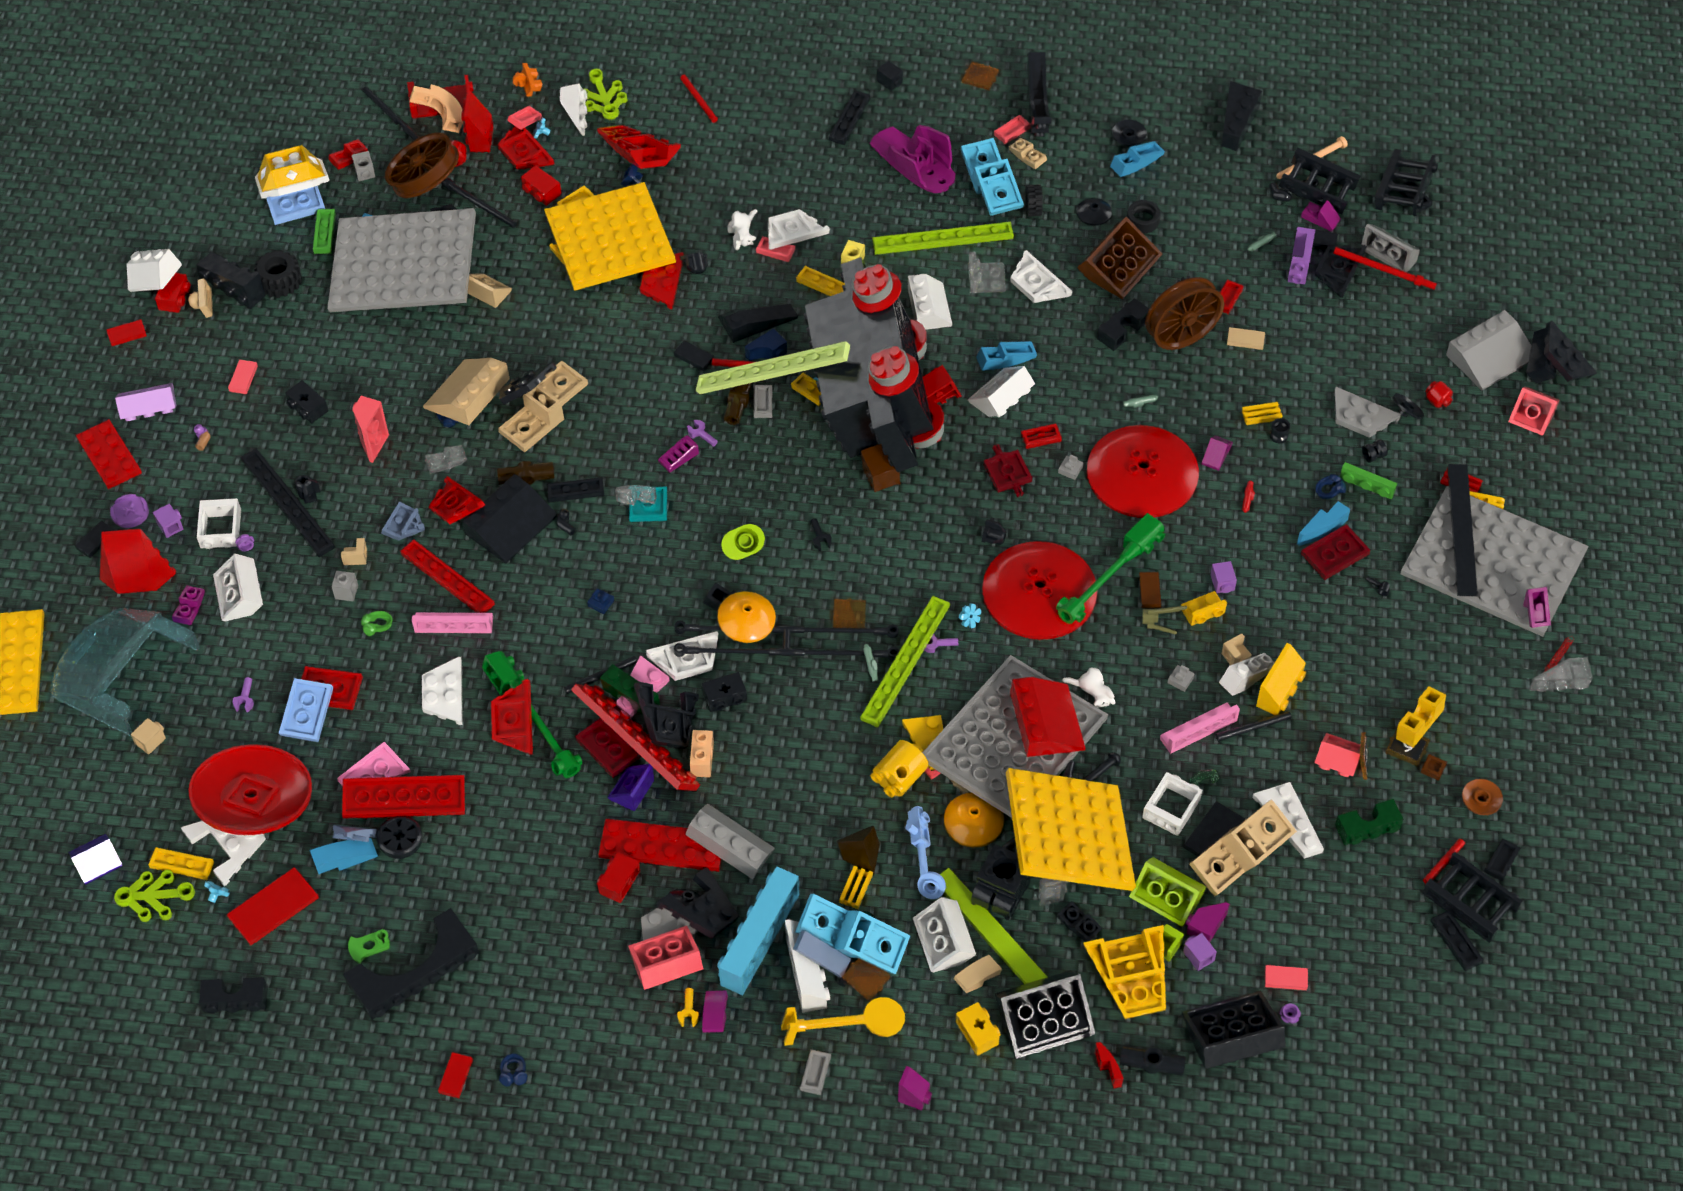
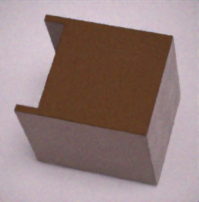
M882 444L861 451L863 470L874 493L896 484L900 485V473L897 472L894 466L890 465L888 455L885 456L883 453Z

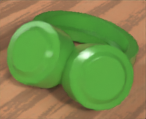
M375 611L370 614L366 613L361 619V625L363 626L364 633L367 636H372L375 632L388 630L392 626L393 619L385 611ZM377 618H382L386 621V624L378 625L370 622H374Z

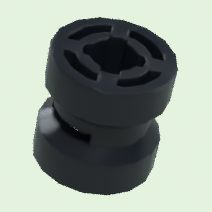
M1277 418L1272 422L1270 439L1273 442L1281 444L1287 441L1290 430L1289 421L1284 418Z
M1381 439L1374 441L1373 444L1362 446V454L1368 463L1375 461L1378 457L1383 458L1388 454L1387 447Z

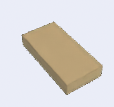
M1229 327L1227 345L1263 350L1265 332Z

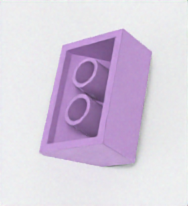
M173 383L119 393L115 397L120 419H125V421L135 420L136 416L143 415L144 418L155 415L154 412L162 411V414L170 413L176 408Z

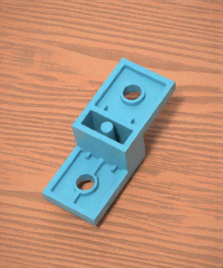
M994 138L961 146L960 150L976 194L982 193L990 216L1023 208L1024 203L1008 159L1001 160ZM978 156H985L987 160L982 162L978 159ZM1004 192L1006 197L1000 198L997 196V193Z
M815 894L809 895L795 931L797 934H800L801 930L807 931L847 957L862 959L891 974L897 973L910 935L861 911H848ZM820 916H823L826 921L823 927H820L818 924ZM883 941H886L888 944L886 952L881 950V943Z

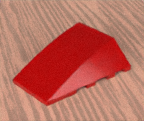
M624 125L597 128V132L618 154L640 169L666 166L681 148L679 143L668 144L669 140L662 138L660 141L654 138V135L641 134V131Z
M141 529L101 533L100 580L117 594L157 591L176 574V569L169 566V561L166 558H162L158 548L152 546V541Z

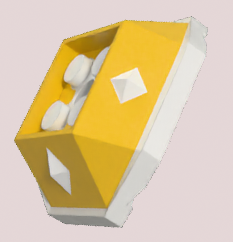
M303 145L265 154L260 170L255 176L261 199L312 188L329 181L323 161L316 158Z

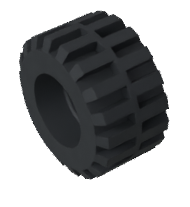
M273 250L271 253H265V256L261 255L259 260L255 262L254 271L260 275L265 295L269 294V297L276 296V298H280V296L286 297L288 296L287 294H292L294 290L299 288L302 282V275L298 260L290 252H284V250L276 252V250Z

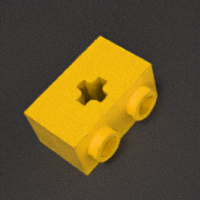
M978 1002L956 1013V1024L976 1056L999 1045V1037L1001 1036L998 1027L990 1022V1016L986 1008H982Z

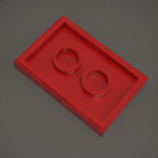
M305 666L301 679L331 684L334 688L328 707L353 710L363 676L361 673Z

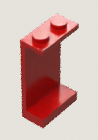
M464 75L466 85L442 87L457 99L463 111H465L463 99L467 97V91H474L473 83L469 81L468 75ZM414 81L407 82L412 119L440 115L437 110L430 106L410 102V95L415 85Z

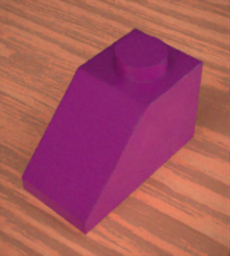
M1225 902L1198 908L1194 915L1191 913L1186 921V925H1188L1186 934L1197 936L1202 933L1210 943L1227 916L1230 904Z
M906 1066L898 1084V1102L923 1110L924 1105L929 1104L932 1097L930 1083L911 1067Z

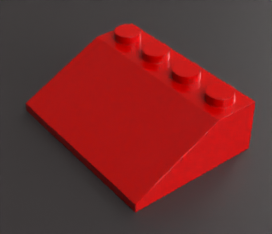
M1035 677L1012 679L1010 695L1027 757L1084 751L1086 749L1068 684Z

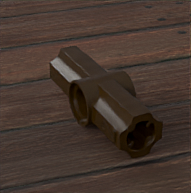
M752 383L735 386L733 389H730L728 406L724 415V421L728 424L736 425L740 423L743 410L748 405L749 391Z
M522 461L514 467L497 468L499 485L504 484L514 474L529 485H532L536 480L555 478L553 462L533 464L530 461Z

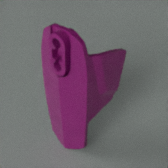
M919 125L912 139L894 127L884 129L872 138L870 145L890 165L920 188L932 193H942L947 191L949 186L955 182L956 174L951 168L952 150L948 135L929 126Z

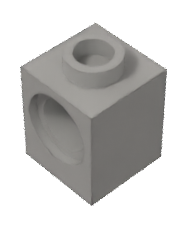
M369 151L353 154L352 158L358 181L375 178Z
M336 571L331 586L335 599L354 601L358 589L355 573Z

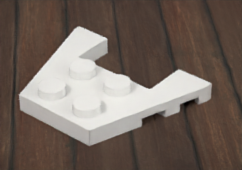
M203 821L181 828L191 844L211 833L230 859L213 870L223 886L230 882L229 879L232 875L241 869L244 861L250 858L266 840L264 834H230L219 831Z

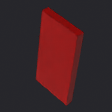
M294 867L229 912L227 917L251 946L319 897Z

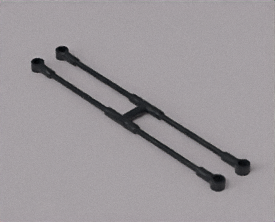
M681 620L677 621L674 625V630L677 634H683L685 631L721 630L720 626L686 624ZM894 624L888 627H874L873 629L774 625L771 633H783V648H699L677 643L674 646V654L677 657H682L685 654L699 653L769 654L775 656H865L864 651L791 648V633H873L874 635H888L890 638H896L899 628ZM891 647L888 650L872 651L874 657H884L891 661H894L899 653V649L896 647Z

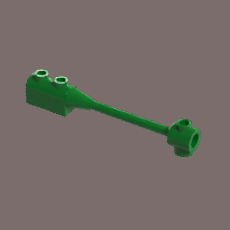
M1147 513L1125 535L1123 542L1125 549L1119 558L1079 598L1071 597L1068 599L1063 597L1058 602L1056 610H1058L1059 617L1068 624H1072L1075 620L1080 623L1086 615L1084 603L1124 563L1141 555L1143 552L1149 554L1154 548L1152 543L1154 541L1160 543L1164 539L1165 529L1163 524Z
M497 651L485 655L482 669L500 696H502L507 690L514 689L522 684L524 674L522 670L514 669L515 662L512 656L506 657L502 651ZM531 704L532 720L556 754V757L551 762L553 773L556 776L562 774L564 778L573 777L581 769L582 759L580 755H573L570 750H562Z

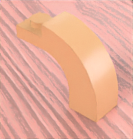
M432 84L429 89L413 87L410 102L430 106L437 110L443 120L442 130L460 132L463 124L461 118L463 110L452 94Z

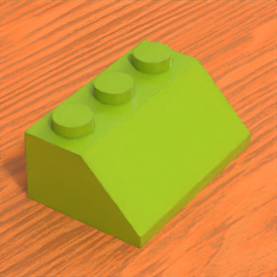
M1152 857L1145 862L1135 883L1136 887L1129 897L1183 927L1190 914L1193 913L1199 904L1206 886Z

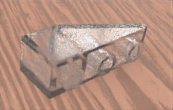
M1588 657L1568 658L1534 677L1530 691L1537 690L1542 692L1555 689L1561 691L1573 688H1588L1592 680Z

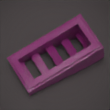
M686 435L662 455L658 462L670 473L698 455V445Z

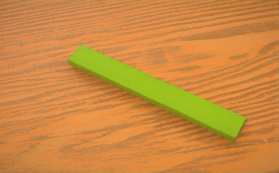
M1011 222L872 237L874 253L877 255L1013 239L1014 234Z
M935 596L931 597L860 717L861 721L879 727L949 609L950 602Z
M950 868L940 874L946 882L944 895L948 899L958 901L961 913L1024 984L1048 978L986 908L977 904H971L972 893Z

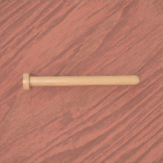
M1341 136L1337 138V142L1314 153V155L1321 158L1338 148L1344 149L1348 145L1347 141ZM1295 165L1277 173L1276 177L1282 179L1284 173L1290 175Z

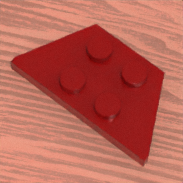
M515 126L498 143V149L517 170L533 168L535 165L542 167L554 164V159L526 128L520 130Z
M684 253L674 254L676 263L644 271L640 293L651 297L658 303L661 301L667 304V308L673 309L683 260L680 257Z
M447 476L444 479L445 487L443 490L439 489L435 498L429 505V509L448 524H452L484 507L485 503Z
M524 679L522 684L514 689L507 690L504 695L498 696L491 701L492 740L531 755L533 754L531 683L529 679Z

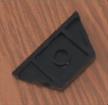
M1350 245L1328 246L1316 269L1315 275L1339 297L1343 298L1360 263L1333 254L1335 247L1364 256L1367 248L1366 245H1361V248H1351Z
M1552 320L1548 322L1546 328L1549 331L1548 335L1545 336L1546 346L1544 347L1546 358L1567 382L1583 379L1587 376H1594L1597 372L1583 357V354L1576 349L1571 340L1563 334Z
M554 362L536 371L530 370L524 374V377H516L510 384L502 387L499 399L503 405L532 391L546 378V374L557 369Z

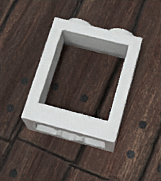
M238 499L200 500L197 540L200 548H230L237 546L235 542L239 537L241 507ZM233 516L231 534L206 535L208 517Z
M1166 772L1144 807L1142 818L1179 836L1200 802L1202 790L1197 785L1189 784L1179 776ZM1167 788L1192 800L1181 819L1156 807Z

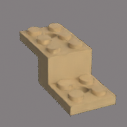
M563 361L556 365V370L546 374V378L532 391L523 395L524 407L498 428L501 435L523 452H526L564 420L562 406L588 385L586 378ZM558 382H566L564 385L557 384ZM521 428H529L525 432L520 431Z
M1271 799L1241 824L1229 830L1189 865L1215 897L1244 872L1257 866L1297 831ZM1266 823L1271 824L1273 828L1272 833L1266 830ZM1214 863H1217V864L1220 865V867H1221V872H1220V873H1218V872H1216V871L1214 870V867H1213Z

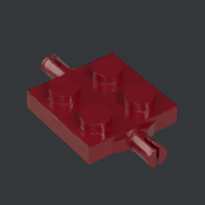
M999 444L994 445L992 449L996 455L984 460L983 465L997 492L1013 489L1017 497L1023 496L1024 492L1020 486L1032 482L1033 477L1019 450L1002 452Z

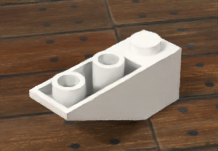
M580 84L560 87V102L582 136H584L585 128H587L585 114H587V107L585 105V100H587L586 90H583Z
M1262 653L1228 667L1219 683L1232 696L1241 693L1266 676L1274 662L1271 657Z

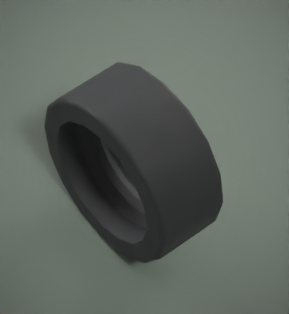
M1148 200L1135 201L1128 208L1127 218L1142 233H1150L1157 229L1160 223V209L1155 203ZM1139 212H1146L1154 218L1149 221H1140L1133 215Z

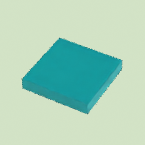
M667 486L631 487L629 521H667Z

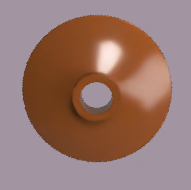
M1475 779L1465 785L1462 791V800L1465 806L1473 813L1491 815L1500 809L1503 803V795L1500 788L1493 782L1486 779Z

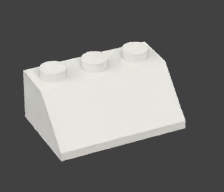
M170 249L137 251L133 253L131 260L127 263L128 290L134 292L163 289L181 267V262Z
M927 274L908 276V293L914 320L923 324L925 330L952 326L943 283Z
M1025 366L1003 368L972 395L968 401L987 416L1000 417L1007 412V408L1015 405L1021 396L1031 391L1030 388L1035 383Z
M234 554L213 574L222 621L251 616L263 605L253 558Z
M941 897L913 917L931 972L962 965L976 955L958 901Z

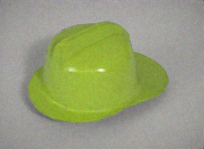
M753 524L740 526L724 535L721 543L722 551L733 560L748 557L761 550L765 541L764 533L761 528Z

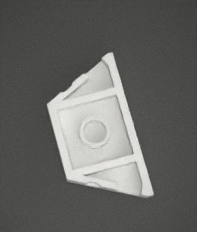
M800 209L769 217V249L829 234L830 228L817 224L815 218L808 216Z
M1027 250L1024 251L1023 258L1019 261L1016 270L1011 276L1010 282L1033 303L1070 297L1072 295L1070 288Z
M718 631L646 650V655L675 681L710 672L713 670L715 653L685 654L682 657H677L674 654V646L677 643H682L689 647L716 648Z
M457 657L422 675L423 712L436 715L444 720L448 718L456 721L458 725H463L461 657Z

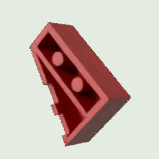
M943 364L923 376L927 400L944 404L947 403L946 399L951 397H962Z

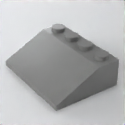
M1504 310L1450 341L1446 356L1483 391L1527 365L1531 344L1518 322Z

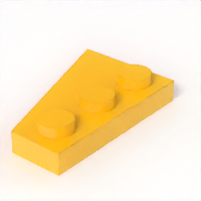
M941 715L902 719V725L907 729L912 742L920 746L923 751L943 730ZM931 766L928 767L931 771L935 770Z

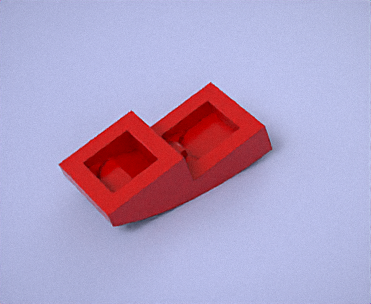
M357 139L344 144V150L329 154V161L339 170L353 163V154L366 152L368 149Z
M1097 1042L1095 1055L1099 1070L1108 1069L1113 1089L1122 1087L1123 1076L1115 1058L1101 1042Z

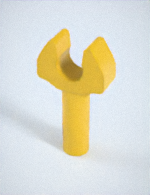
M692 988L685 989L684 1010L678 1012V1021L682 1027H684V1019L686 1017L692 1018V1027H695L699 1021V1013L693 1010L694 990Z

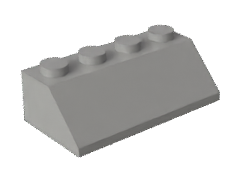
M709 804L700 809L689 824L685 834L751 879H754L775 849Z

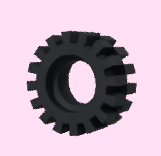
M1041 184L1026 185L1025 209L1027 217L1042 216L1043 195Z

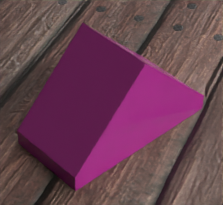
M1219 436L1211 437L1202 465L1219 471L1233 442Z

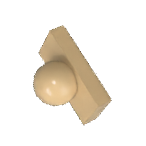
M203 278L198 280V292L190 294L188 302L192 308L201 309L205 317L208 318L213 315L212 289Z

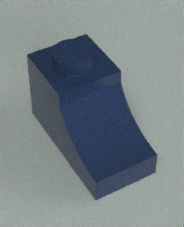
M774 328L745 346V357L749 361L759 358L772 359L784 356L787 353V341Z

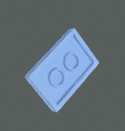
M318 186L266 198L275 225L317 214V209H325Z
M294 678L279 730L280 736L319 742L334 687L331 684Z

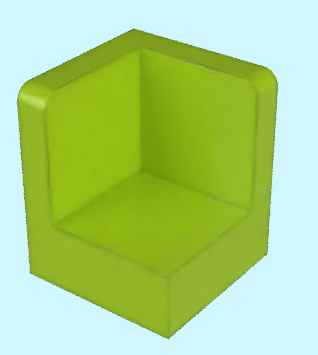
M1168 924L1164 926L1163 942L1164 959L1170 962L1182 945L1184 934Z

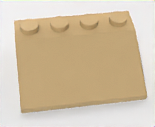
M494 358L464 360L423 405L424 409L470 425L510 379L507 363Z

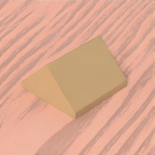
M469 274L468 294L495 308L512 290V288L485 274Z

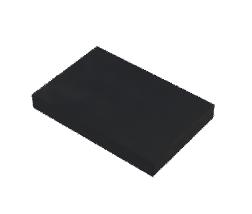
M1216 801L1185 842L1183 848L1199 856L1229 830L1238 826L1246 819ZM1214 863L1213 865L1217 869L1220 867V865L1217 863Z

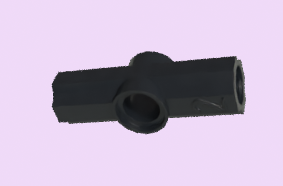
M1122 1045L1119 1065L1141 1068L1150 1074L1163 1072L1183 1076L1186 1056L1164 1053L1155 1047L1141 1049ZM1153 1058L1156 1059L1157 1062L1151 1063L1150 1061H1148V1059Z

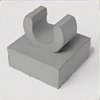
M1066 455L1059 467L1058 473L1075 480L1083 467V462L1079 461L1076 456L1070 455L1069 457Z
M1177 665L1168 678V684L1185 692L1194 679L1195 673L1189 671V668L1183 665Z

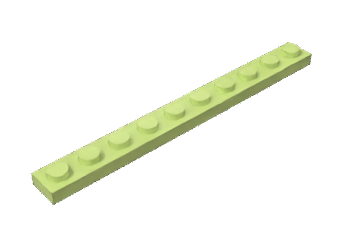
M845 341L699 375L696 391L699 394H704L845 362L848 360L850 344Z

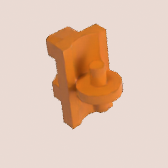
M522 63L523 70L516 72L512 81L514 85L524 88L526 96H532L533 91H541L542 82L537 80L538 72L536 68H529L527 63Z

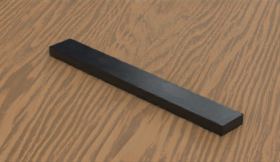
M257 448L240 457L243 464L318 557L335 549L333 542Z
M1448 464L1457 596L1477 597L1467 464Z

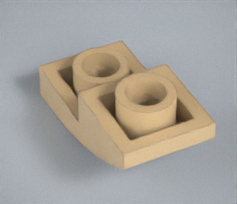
M1019 138L1009 146V150L1017 158L1033 169H1037L1047 161L1045 154L1035 150L1033 143Z
M987 955L959 972L954 977V980L968 993L982 987L984 981L1000 975L1002 968L990 955Z

